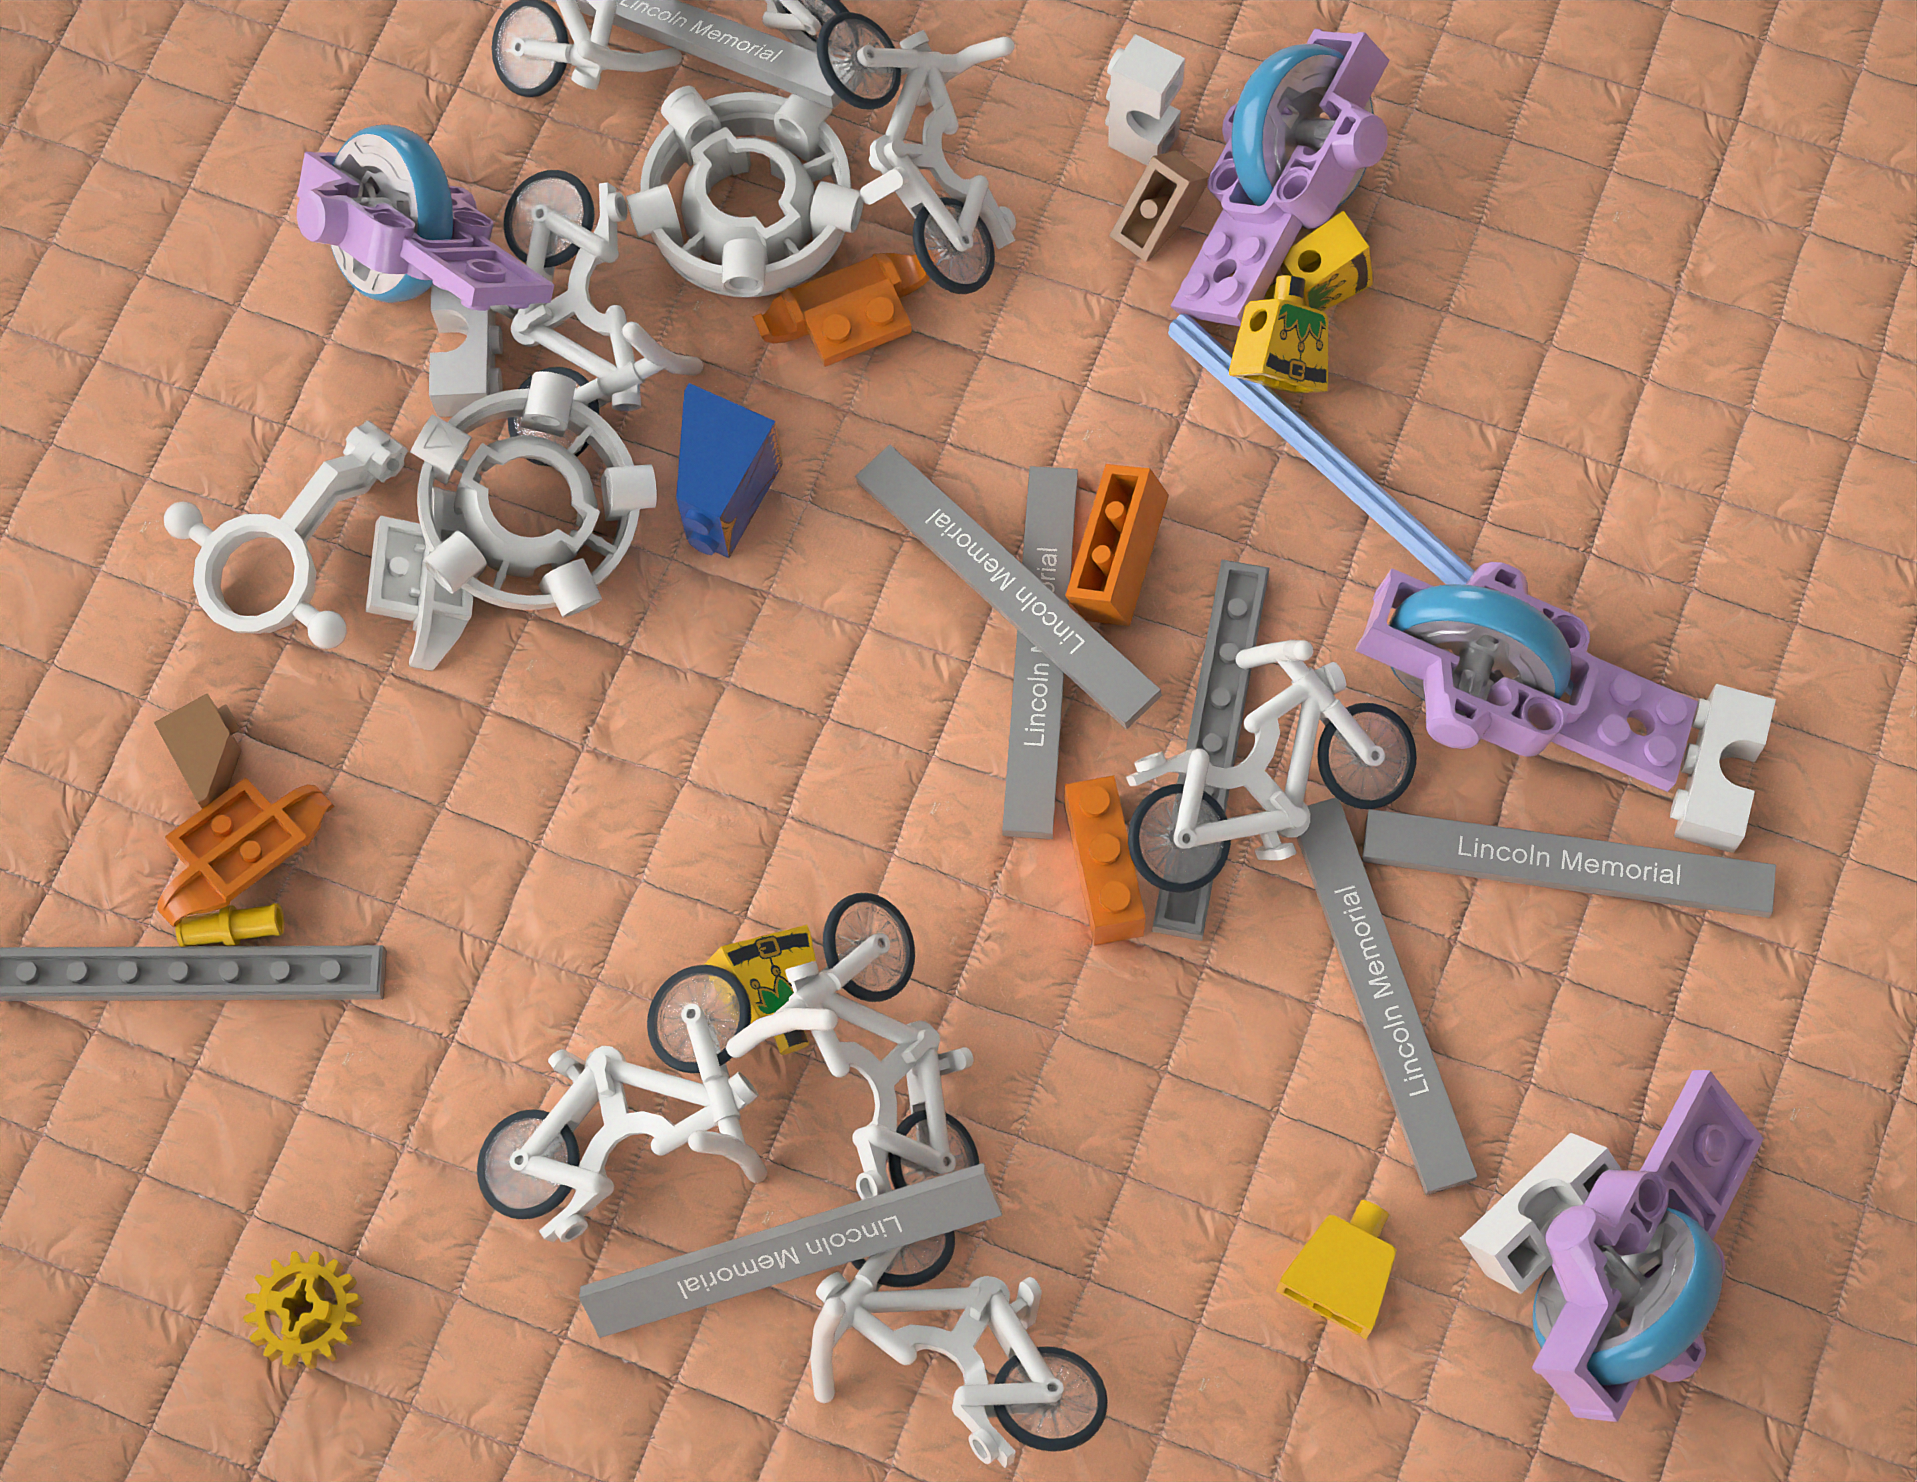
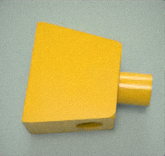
M1361 1200L1350 1222L1329 1214L1284 1272L1276 1292L1367 1339L1376 1323L1397 1251L1394 1246L1378 1238L1389 1217V1213L1370 1201Z

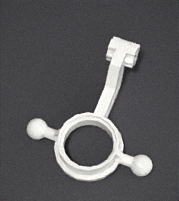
M366 421L359 427L355 426L345 439L346 447L343 450V454L346 456L324 461L281 519L269 514H244L222 523L213 531L203 524L202 514L196 505L184 501L172 504L167 508L164 515L166 530L177 539L191 538L201 546L195 559L193 585L199 605L215 623L236 633H271L290 626L297 619L307 626L308 636L315 646L322 649H330L340 645L347 634L344 619L334 611L319 612L309 604L315 593L317 572L311 553L308 550L307 541L337 502L366 494L377 479L384 483L388 478L395 477L405 464L404 458L408 452L407 448L371 421ZM258 537L276 538L282 541L290 550L295 565L293 584L286 598L273 610L258 616H240L234 613L225 603L221 590L222 570L230 554L241 544Z

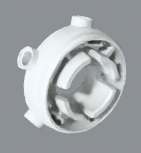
M683 86L675 90L664 101L661 113L669 124L657 136L646 156L640 182L641 192L626 196L638 237L651 234L662 255L676 272L686 280L707 291L720 295L745 298L761 297L782 292L788 287L792 288L817 273L834 255L843 239L845 231L854 233L859 224L864 204L860 191L852 189L850 169L845 150L835 132L825 122L832 113L831 108L795 94L785 98L768 93L739 92L704 100L692 86ZM743 135H764L776 137L777 143L759 138L735 137ZM750 152L764 154L769 157L771 175L785 182L783 194L778 201L785 216L767 228L760 223L756 216L735 217L727 215L717 209L707 196L711 191V187L720 180L730 175L749 172L751 165ZM795 155L807 161V163L802 164ZM687 162L689 166L693 164L694 166L686 179L681 203L686 233L690 238L684 245L677 212L668 184L682 164ZM831 175L835 184L820 181L815 191L813 182ZM812 234L813 241L805 247ZM702 255V256H704L709 262L703 261V260L699 259V257Z
M535 372L532 375L530 389H513L485 396L460 410L448 422L432 414L421 430L410 452L424 460L418 483L417 506L421 530L431 553L423 559V563L436 581L448 592L454 593L461 587L485 602L510 609L538 610L558 607L563 618L588 609L603 600L597 587L615 570L627 552L637 527L640 509L656 507V480L651 464L634 466L625 444L615 430L595 411L573 399L576 388V381L552 372ZM521 417V428L563 437L566 429H569L578 435L568 450L562 445L543 437L520 435L495 441L489 445L482 443L468 461L463 459L472 438L468 433L486 423L499 419ZM585 442L597 452L607 467L600 479L605 520H618L613 544L592 533L601 511L597 509V499L590 475L575 456ZM517 458L535 459L552 466L563 475L570 486L571 506L578 512L576 525L579 527L578 531L571 530L568 535L556 529L547 535L532 538L509 532L494 517L489 505V489L479 484L482 479L479 473L481 471H488L496 464L503 466ZM457 470L462 473V477L456 491L454 513L457 515L463 514L466 526L463 533L456 531L442 543L432 512L433 482L436 479L447 485L454 471ZM584 545L606 556L604 561L592 573H590L584 558L570 562ZM551 563L553 570L547 573L539 584L543 595H517L500 590L506 575L525 578L532 577L537 567ZM486 565L498 571L494 578L493 588L477 580L483 574Z

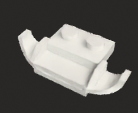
M433 486L432 512L435 526L443 543L454 532H464L466 526L463 514L457 515L454 513L456 492ZM380 516L375 524L366 612L413 621V631H417L414 648L409 659V667L433 671L460 638L472 616L473 595L461 587L456 592L450 593L430 574L423 563V559L431 551L425 541L419 523Z

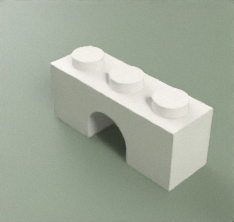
M1136 34L1125 50L1122 48L1116 50L1107 69V74L1111 75V84L1106 95V100L1110 101V110L1105 120V125L1109 127V147L1145 165H1148L1152 156L1167 153L1179 136L1181 110L1170 104L1183 85L1185 58Z
M433 284L431 286V312L439 333L457 332L467 335L463 344L452 351L430 353V400L437 417H452L474 401L502 391V374L500 368H495V354H502L503 336L501 326H496L497 311L491 307L486 311L467 308L461 304V299L453 293Z
M1720 684L1714 686L1707 700L1699 698L1691 726L1699 729L1696 745L1688 744L1681 765V772L1689 774L1685 790L1677 789L1670 812V818L1678 820L1674 837L1730 853L1735 852L1745 837L1755 791L1737 786L1727 780L1721 771L1720 760L1733 757L1751 762L1756 761L1766 745L1776 699Z
M1570 1133L1462 1235L1460 1240L1487 1277L1522 1294L1553 1264L1545 1235L1554 1218L1573 1206L1584 1205L1597 1179L1603 1172L1622 1169L1608 1148Z

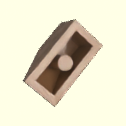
M1176 150L1152 156L1109 236L1145 262L1149 261L1191 215L1208 184L1210 174Z
M207 693L154 722L202 809L228 790L241 753V748L233 734L241 729L226 704L217 708Z

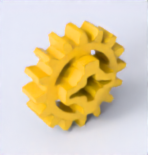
M297 1251L291 1252L290 1265L283 1266L279 1261L273 1259L270 1261L274 1272L271 1277L267 1278L261 1274H257L254 1277L256 1282L262 1287L259 1294L250 1293L245 1296V1300L255 1306L256 1309L255 1312L243 1316V1320L247 1325L259 1328L253 1332L249 1339L256 1346L267 1344L263 1355L271 1361H275L283 1353L282 1364L289 1369L295 1368L299 1357L302 1358L305 1366L309 1369L316 1368L317 1355L323 1354L331 1361L336 1360V1351L333 1346L337 1342L351 1346L353 1341L345 1333L348 1326H361L362 1323L359 1317L351 1313V1308L362 1305L363 1298L357 1293H348L356 1285V1279L350 1273L340 1276L343 1265L336 1259H332L324 1267V1256L317 1251H313L308 1262H305L303 1256ZM295 1279L292 1285L279 1292L284 1285ZM324 1280L332 1286L336 1295L337 1305L326 1301L324 1297L326 1287L323 1285ZM307 1302L313 1305L311 1313H302L300 1318L294 1315L296 1307H305ZM270 1315L280 1318L283 1323L281 1329L282 1340L273 1330ZM329 1328L321 1337L312 1341L313 1336Z

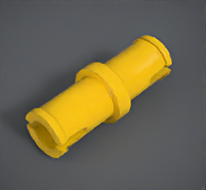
M279 903L238 910L234 905L221 908L219 912L182 918V921L175 926L176 939L180 947L223 942L226 946L239 945L241 939L270 935L279 936L284 933V914Z

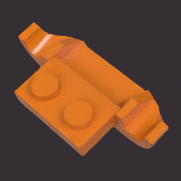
M874 253L870 258L794 288L788 287L772 301L764 314L760 313L752 317L761 337L768 343H785L809 334L824 367L912 333L910 320L899 298L919 289L928 282L930 277L922 268L916 254Z
M245 777L165 836L167 846L187 868L176 876L163 891L158 901V912L172 927H175L186 916L209 913L229 906L231 900L303 846H308L321 827L324 813L330 811L335 806L316 785L310 784L292 790L271 804Z

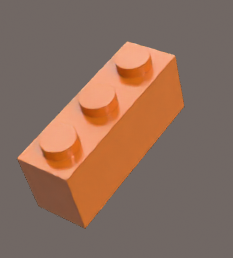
M1105 464L1065 595L1085 621L1130 626L1169 497V494L1150 468Z
M1115 775L1065 784L1064 807L1094 946L1143 937L1146 917L1134 863L1129 852L1128 835Z

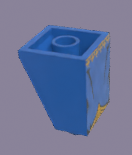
M688 383L684 390L676 500L689 544L704 554L713 555L716 552L730 558L783 465L776 421Z

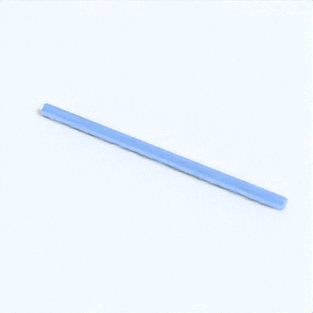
M1182 313L1172 321L1168 334L1176 343L1446 585H1465L1475 570L1270 387L1229 376L1233 354L1188 314ZM1571 679L1565 690L1570 696L1574 685Z

